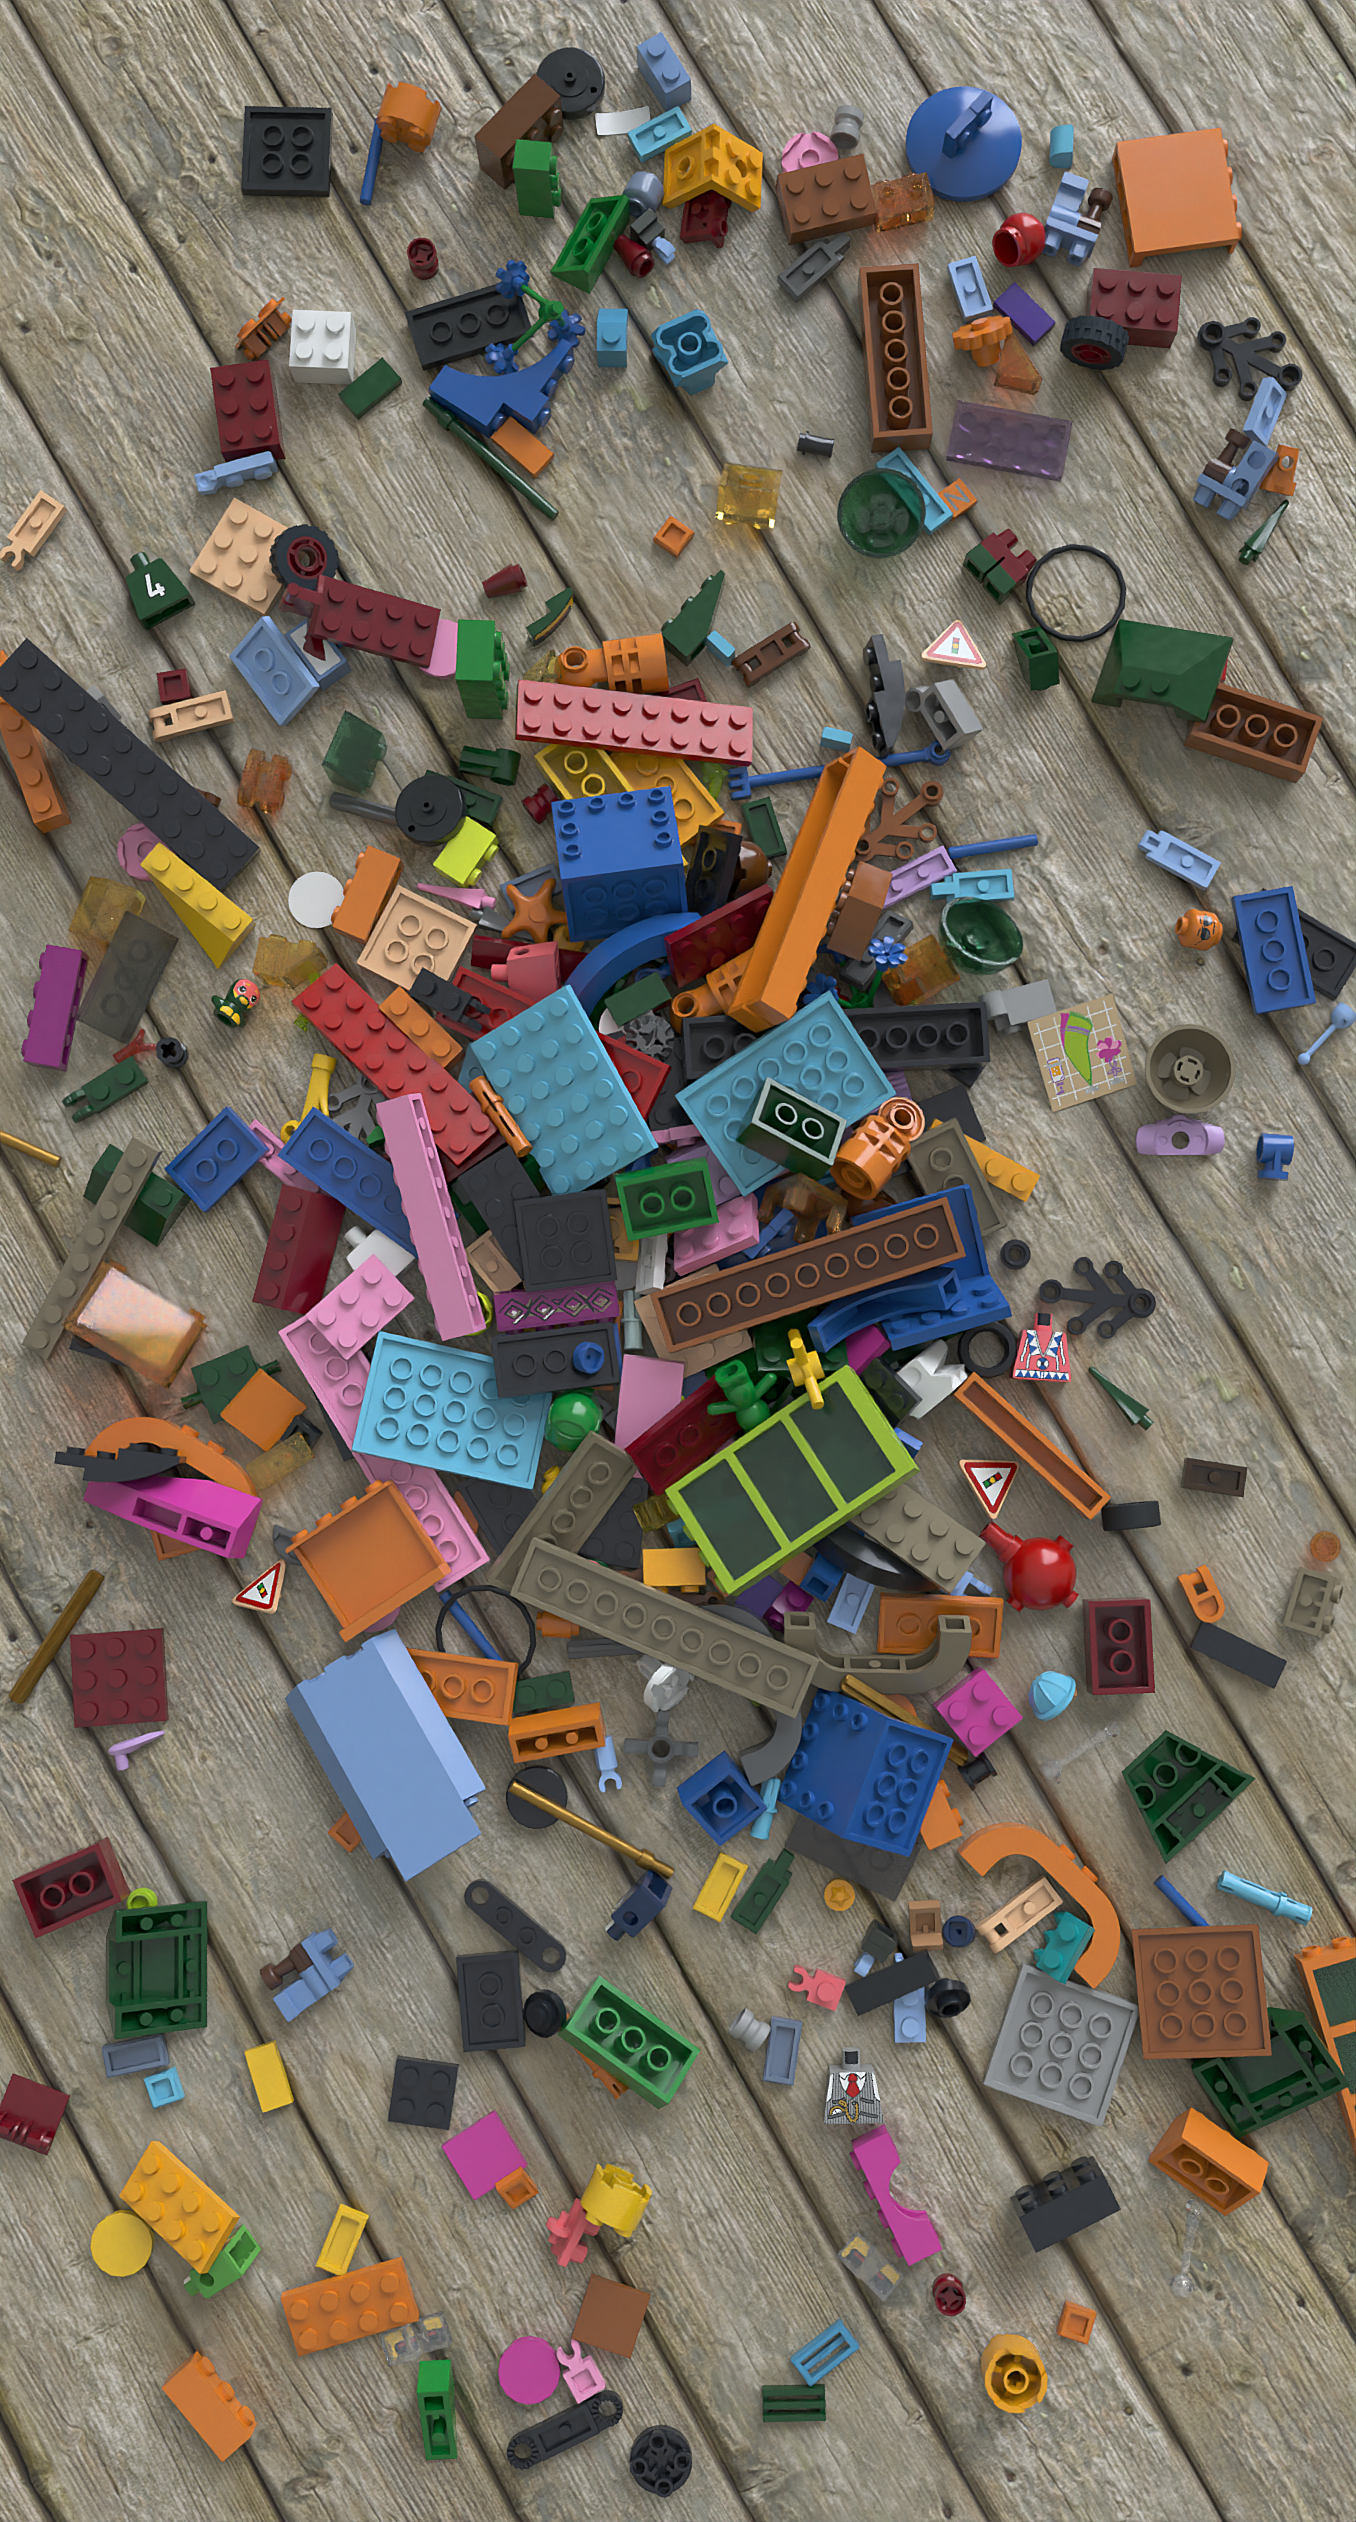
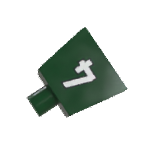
M139 552L131 557L130 562L135 571L128 574L125 579L137 615L146 630L196 605L187 588L162 558L150 562L145 552Z

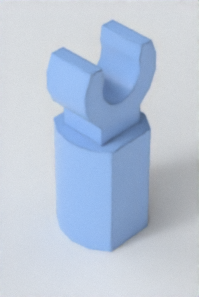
M607 1735L605 1747L593 1749L597 1770L602 1773L599 1779L601 1792H606L605 1781L608 1778L616 1781L617 1789L622 1787V1778L615 1772V1767L618 1764L612 1735Z

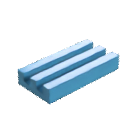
M839 2318L791 2356V2362L811 2387L858 2350L860 2346ZM839 2332L841 2333L830 2343H828L825 2347H823L816 2354H814L811 2358H809L806 2362H804L803 2364L801 2363L804 2359H806L809 2355L815 2352L833 2336H835ZM844 2341L848 2342V2345H846L833 2357L827 2360L814 2372H812L811 2374L808 2373V2370L810 2368H812L819 2361L823 2360Z

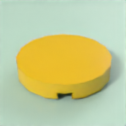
M123 2209L115 2211L104 2217L92 2234L90 2248L93 2260L101 2270L112 2276L125 2277L135 2274L149 2260L154 2249L155 2237L149 2225L135 2211Z

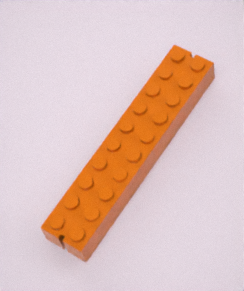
M860 746L844 754L843 758L838 757L824 766L727 1015L755 1033L789 1021L796 1013V1002L807 984L806 976L809 968L817 958L816 950L819 942L827 932L825 926L829 916L836 908L837 903L835 900L838 892L846 882V871L855 858L856 853L854 851L858 841L865 832L864 824L875 804L873 801L876 793L883 785L884 779L882 777L887 766Z

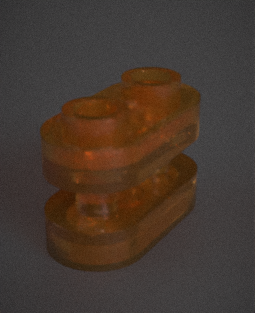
M252 748L248 754L241 778L237 804L238 806L251 809L255 801H259L262 812L275 814L277 809H282L285 793L282 790L284 782L290 780L292 764L288 763V757L274 754L271 762L265 761V752ZM266 773L267 777L264 788L260 790L259 785L262 774Z

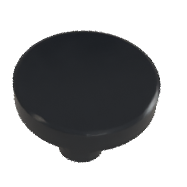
M533 1765L521 1769L510 1781L506 1792V1804L511 1816L519 1824L527 1828L541 1829L551 1826L559 1819L508 1792V1789L515 1780L566 1808L568 1791L563 1777L553 1769L542 1765Z
M655 2425L645 2429L636 2437L630 2451V2472L643 2489L665 2498L683 2486L687 2481L692 2469V2450L688 2440L679 2430L667 2425Z

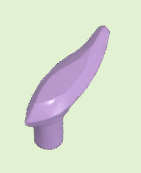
M164 1731L152 1732L131 1738L109 1748L107 1752L110 1755H114L117 1770L129 1768L127 1753L136 1751L143 1745L153 1742L163 1736Z

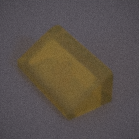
M549 650L524 674L522 680L553 684L560 680L561 673L555 651Z

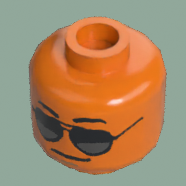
M1197 909L1188 910L1183 917L1178 918L1175 925V933L1178 935L1182 946L1207 951L1213 945H1217L1223 931L1222 924L1219 922L1216 914Z

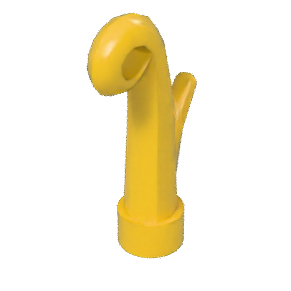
M314 1054L311 1063L312 1074L300 1122L290 1120L282 1126L280 1137L284 1144L290 1139L291 1131L294 1128L295 1130L298 1128L312 1107L318 1110L321 1108V1112L329 1117V1082L331 1074H334L337 1059L323 1054Z

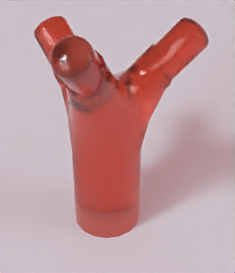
M140 1029L136 1038L126 1047L113 1054V1057L117 1063H120L131 1055L134 1056L141 1052L155 1050L157 1044L143 1043L146 1031L145 1029Z

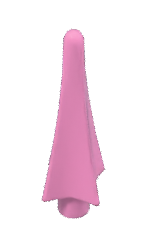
M417 884V889L438 895L470 909L474 907L483 911V908L488 906L494 910L496 906V898L488 897L484 889Z

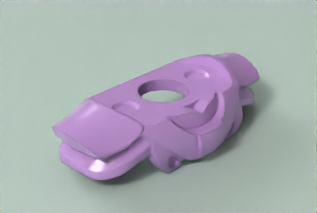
M1176 1114L1172 1115L1171 1118L1156 1120L1154 1124L1141 1126L1136 1132L1135 1143L1138 1152L1147 1155H1209L1220 1153L1223 1150L1225 1137L1221 1127L1202 1123L1201 1120L1187 1118L1186 1115ZM1179 1131L1185 1132L1189 1138L1188 1145L1183 1149H1177L1172 1144L1173 1135Z

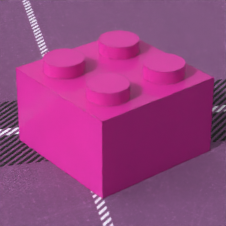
M980 1666L932 1704L974 1757L1023 1718L987 1672Z

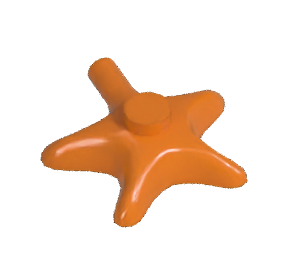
M554 878L546 879L540 889L533 896L529 897L523 895L514 885H507L506 893L513 902L515 915L511 922L502 930V938L508 939L520 931H527L535 944L548 942V930L551 925L557 923L568 924L566 912L556 910L551 903L552 894L556 886Z

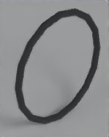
M1069 544L1052 549L1036 562L1027 579L1026 600L1031 616L1043 631L1060 640L1084 642L1102 636L1117 623L1125 608L1127 588L1120 568L1109 555L1092 546ZM1070 550L1090 552L1105 560L1116 573L1121 589L1119 607L1112 620L1099 631L1083 636L1065 635L1048 627L1036 613L1032 600L1033 580L1041 565L1052 556Z
M492 1585L469 1586L453 1594L441 1608L435 1627L438 1651L446 1653L443 1647L441 1628L445 1614L458 1598L471 1592L491 1591L507 1597L521 1610L529 1626L530 1646L526 1660L518 1668V1678L531 1663L537 1644L535 1624L526 1606L517 1598L510 1596L509 1591Z

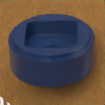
M956 1915L950 1917L945 1922L943 1936L949 1945L956 1948H965L975 1939V1926L968 1918Z

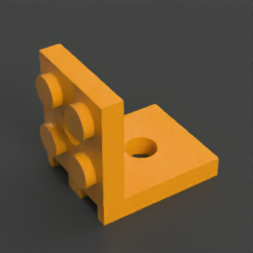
M715 123L665 149L664 197L662 205L672 209L713 189L751 212L760 209L763 153Z

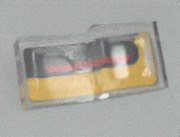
M858 2231L836 2255L883 2302L905 2278V2275Z
M443 2311L420 2317L419 2321L389 2329L379 2335L389 2367L416 2360L422 2353L449 2347L453 2342Z

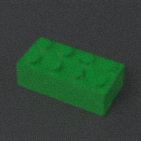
M458 619L455 680L467 718L503 720V710H508L509 693L506 692V682L504 681L510 680V663H508V656L505 653L503 634L497 631L495 620Z
M601 1976L590 1982L557 2034L657 2109L669 2104L700 2052L698 2047Z

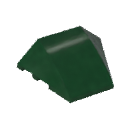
M1167 1730L1121 1772L1165 1864L1195 1840L1256 1779Z

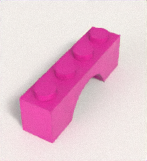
M885 2124L851 2140L854 2151L849 2154L857 2171L863 2169L868 2179L863 2184L870 2199L877 2198L881 2209L877 2210L884 2229L890 2227L895 2238L891 2239V2243L898 2258L904 2256L908 2266L942 2250L939 2237L926 2210L907 2209L898 2204L889 2192L891 2175L901 2160Z

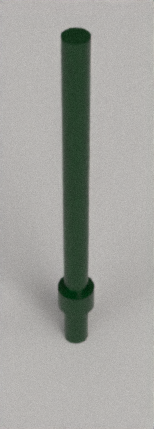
M430 396L423 401L422 405L438 419L437 422L446 431H452L551 521L558 516L559 511L460 424L458 417L449 409L445 410Z

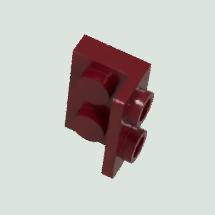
M710 189L684 202L680 239L684 244L711 241L716 248H723L724 239L728 232V210L731 207L732 200Z

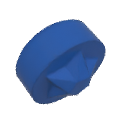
M592 1342L579 1344L573 1353L574 1366L581 1372L589 1374L597 1372L604 1363L603 1349L600 1345Z

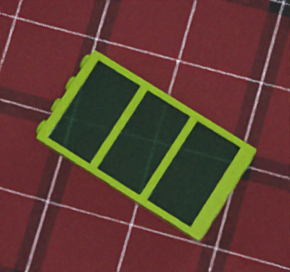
M847 1364L818 1384L824 1401V1406L821 1409L812 1408L808 1393L806 1392L665 1490L670 1498L667 1500L669 1508L676 1516H681L685 1523L682 1526L685 1534L691 1541L695 1540L701 1549L698 1552L701 1560L707 1567L711 1566L717 1575L714 1580L724 1594L727 1592L728 1595H740L920 1472V1469L855 1370Z

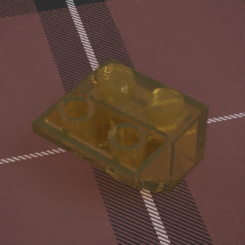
M270 934L269 938L259 937L252 972L263 984L294 989L326 968L329 960L322 950L316 947L317 944L312 941L299 940L297 944L287 942V938L284 936Z

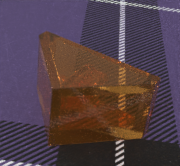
M1011 333L1006 336L993 386L1035 395L1039 392L1043 379L1015 335Z

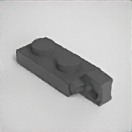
M844 231L831 242L827 238L825 240L820 239L778 275L777 283L797 303L840 266V263L844 260L843 254L850 248L851 239Z

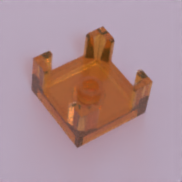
M800 1172L766 1187L756 1219L768 1225L772 1220L776 1205L782 1209L789 1210L794 1216L799 1218L793 1239L799 1244H804L814 1240L819 1222L828 1219L826 1228L829 1230L828 1234L840 1232L849 1201Z

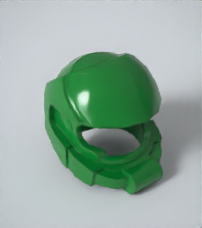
M595 1389L568 1390L554 1399L546 1417L544 1435L546 1440L550 1441L559 1450L575 1452L590 1430L597 1434L599 1433L603 1410L598 1399L593 1395Z

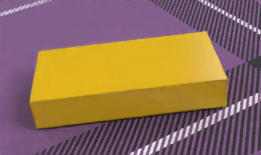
M720 1851L693 1905V1909L720 1923L748 1865Z
M276 2040L247 2049L244 2054L262 2112L264 2113L292 2103L294 2098Z
M340 2203L315 2266L338 2276L346 2274L369 2215Z

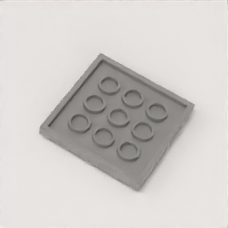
M1021 1962L982 2080L983 2085L1102 2127L1139 2015L1138 2003L1096 1988L1093 1989L1088 1985L1071 1979L1062 1984L1040 1968Z

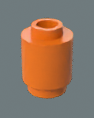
M545 1610L537 1612L536 1631H542V1637L571 1638L572 1635L579 1636L580 1625Z

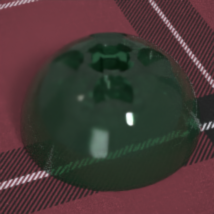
M890 468L868 470L855 477L844 489L837 508L838 526L844 540L857 553L873 559L892 558L909 549L921 534L926 516L924 497L917 484L906 474Z
M958 897L949 901L940 915L938 940L941 950L953 966L965 973L977 976L999 973L1010 967L1022 953L1023 938L1018 926L1005 911L991 902L976 897Z

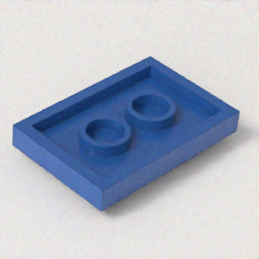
M226 1106L164 1170L199 1208L206 1213L270 1149L231 1107Z

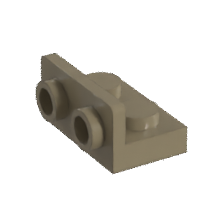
M1299 1567L1283 1626L1324 1638L1326 1633L1332 1631L1335 1616L1331 1614L1334 1603L1339 1604L1343 1594V1586H1340L1341 1580L1327 1574Z

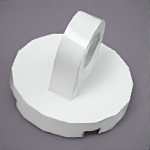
M644 1654L636 1661L641 1673L649 1680L644 1692V1702L653 1712H658L659 1709L667 1711L678 1704L688 1692L689 1688L686 1685L689 1679L693 1682L695 1675L668 1663L662 1664L659 1660L647 1654Z

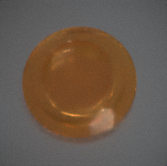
M1321 1531L1311 1538L1309 1548L1314 1558L1322 1562H1330L1340 1554L1341 1543L1334 1533Z

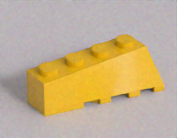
M160 842L140 864L219 970L257 925L254 919Z

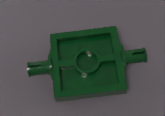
M249 1345L190 1368L197 1383V1392L181 1398L182 1403L194 1400L184 1404L183 1407L187 1410L202 1403L208 1410L213 1424L223 1421L225 1419L221 1417L220 1413L260 1368L268 1375L281 1372L280 1366L269 1370V1368L278 1365L279 1362L276 1359L260 1366L254 1359Z

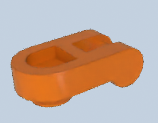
M1205 1564L1197 1567L1196 1572L1187 1575L1184 1573L1177 1577L1178 1584L1184 1592L1196 1618L1208 1623L1221 1619L1225 1611L1224 1601ZM1203 1583L1206 1590L1196 1594L1193 1586Z

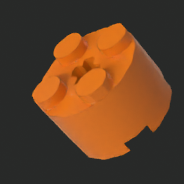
M399 82L397 87H393L388 83L376 119L378 128L382 130L380 136L387 142L396 143L398 140L408 143V147L415 152H424L426 146L431 144L442 109L440 102L436 100L433 104L426 98L427 91L412 84Z

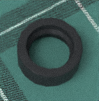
M991 1322L964 1331L958 1341L957 1355L960 1364H964V1368L968 1373L975 1372L981 1378L989 1379L1002 1375L1011 1368L1016 1358L1017 1345L1013 1334L1007 1327L998 1322ZM992 1332L1003 1341L1005 1348L1004 1356L996 1366L989 1368L981 1367L971 1359L969 1344L977 1334Z
M1158 1501L1114 1504L1101 1508L1104 1531L1130 1530L1161 1525Z

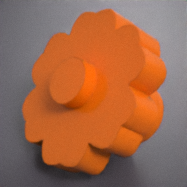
M1001 315L986 317L959 327L958 331L952 333L955 349L971 350L972 358L976 361L978 367L997 363L1000 360L999 354L1001 353L999 341L1006 339L1007 335L1013 333L1010 317L1002 318Z

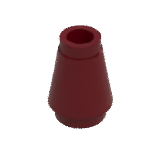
M620 235L615 240L613 249L617 252L632 276H637L638 278L647 276L654 266L651 251L626 235Z
M509 564L483 581L482 585L488 599L492 597L522 592V588L527 587L528 583L520 564L514 566Z

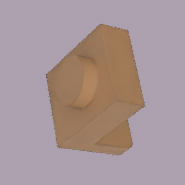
M939 1899L909 1901V1934L912 1950L915 1952L925 1949L928 1952L942 1950L943 1939Z

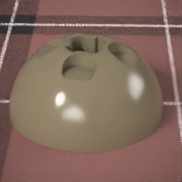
M1185 1024L1168 1029L1151 1045L1145 1060V1079L1150 1092L1160 1104L1178 1113L1196 1114L1214 1108L1227 1097L1235 1080V1059L1229 1045L1218 1033L1201 1025Z

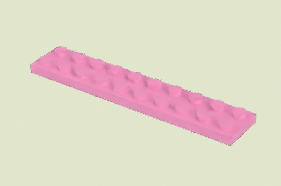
M303 1316L278 1333L351 1451L371 1364L362 1349L346 1361L307 1317ZM352 1452L371 1484L379 1479L382 1483L390 1479L393 1480L452 1570L451 1573L433 1584L437 1593L491 1560L436 1470Z

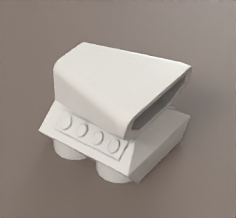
M942 1339L935 1340L897 1372L923 1399L910 1413V1416H914L917 1420L923 1417L969 1377L965 1373L964 1364L944 1365L948 1347Z

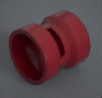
M420 237L411 241L407 247V256L413 275L420 280L433 278L439 270L435 245L427 238Z
M544 783L537 788L536 794L527 796L521 803L531 818L540 825L546 820L547 815L552 812L551 802L559 801V799L550 787Z
M945 2273L939 2275L932 2285L935 2305L943 2315L956 2316L964 2310L966 2305V2295L962 2283L953 2274Z

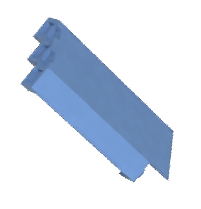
M392 1629L361 1644L362 1649L347 1657L344 1655L324 1668L325 1672L316 1678L306 1679L299 1683L284 1699L372 1859L375 1860L383 1855L387 1859L392 1857L406 1882L481 1834L468 1809L479 1802L477 1796L486 1788L397 1631Z

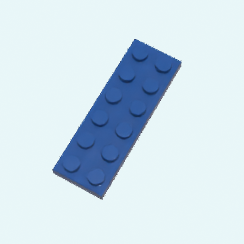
M312 1107L277 1156L419 1259L416 1246L413 1245L410 1239L411 1228L408 1218L402 1210V1197L399 1187L394 1182L392 1163L320 1110ZM454 1210L456 1220H458L461 1214Z

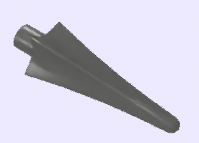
M488 906L485 907L484 911L473 907L469 915L470 919L479 922V929L501 933L511 922ZM520 931L513 935L514 937L534 943L533 938L527 931Z

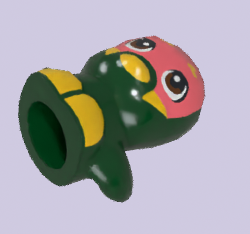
M239 979L231 985L225 999L213 995L211 1001L215 1006L214 1016L228 1027H244L246 1019L243 1015L248 1013L260 999L258 987L248 979Z

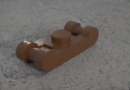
M796 622L787 624L733 659L731 663L736 671L740 670L744 676L743 682L747 688L756 685L762 678L795 657L805 654L811 648L806 638L803 639L799 634L800 628ZM789 639L793 645L786 648L783 641ZM756 659L760 666L753 670L749 663Z

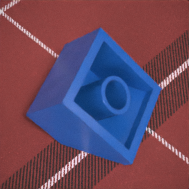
M725 1750L677 1787L682 1805L719 1847L768 1809L754 1786L750 1785L743 1770Z

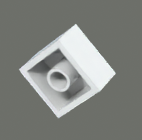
M293 310L289 367L295 382L346 385L353 382L356 326L351 312Z

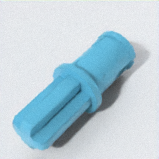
M773 1776L762 1782L759 1795L768 1809L753 1820L752 1829L749 1834L753 1837L769 1839L773 1815L778 1811L775 1806L781 1785L779 1778Z

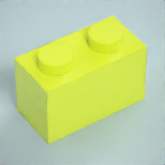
M466 816L462 829L447 843L434 862L435 871L460 888H468L470 885L474 886L482 875L481 868L485 862H491L499 850L497 837Z

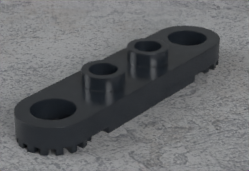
M477 1879L468 1885L464 1899L466 1905L543 1971L556 1972L563 1967L567 1956L565 1946L550 1934L547 1929L489 1881ZM475 1888H485L489 1894L488 1901L482 1904L474 1902L472 1891ZM553 1947L558 1950L560 1958L556 1963L548 1964L544 1961L542 1953L546 1948Z
M612 2390L601 2391L579 2404L577 2403L515 2434L508 2443V2461L516 2469H529V2467L545 2461L619 2423L623 2414V2401L621 2397ZM607 2400V2402H613L617 2410L613 2415L605 2416L599 2411V2405ZM526 2443L525 2445H529L532 2451L531 2455L527 2458H519L514 2452L517 2444Z

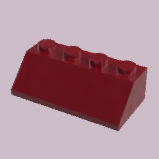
M282 1184L252 1302L306 1315L323 1299L346 1211L344 1204L332 1196Z

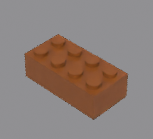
M1219 682L1206 723L1191 721L1183 745L1296 783L1306 771L1324 717Z

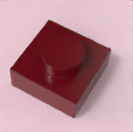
M185 668L156 673L160 702L163 705L192 699L188 672Z

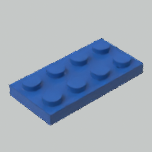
M1293 886L1233 896L1231 902L1254 1015L1314 1005L1316 999Z

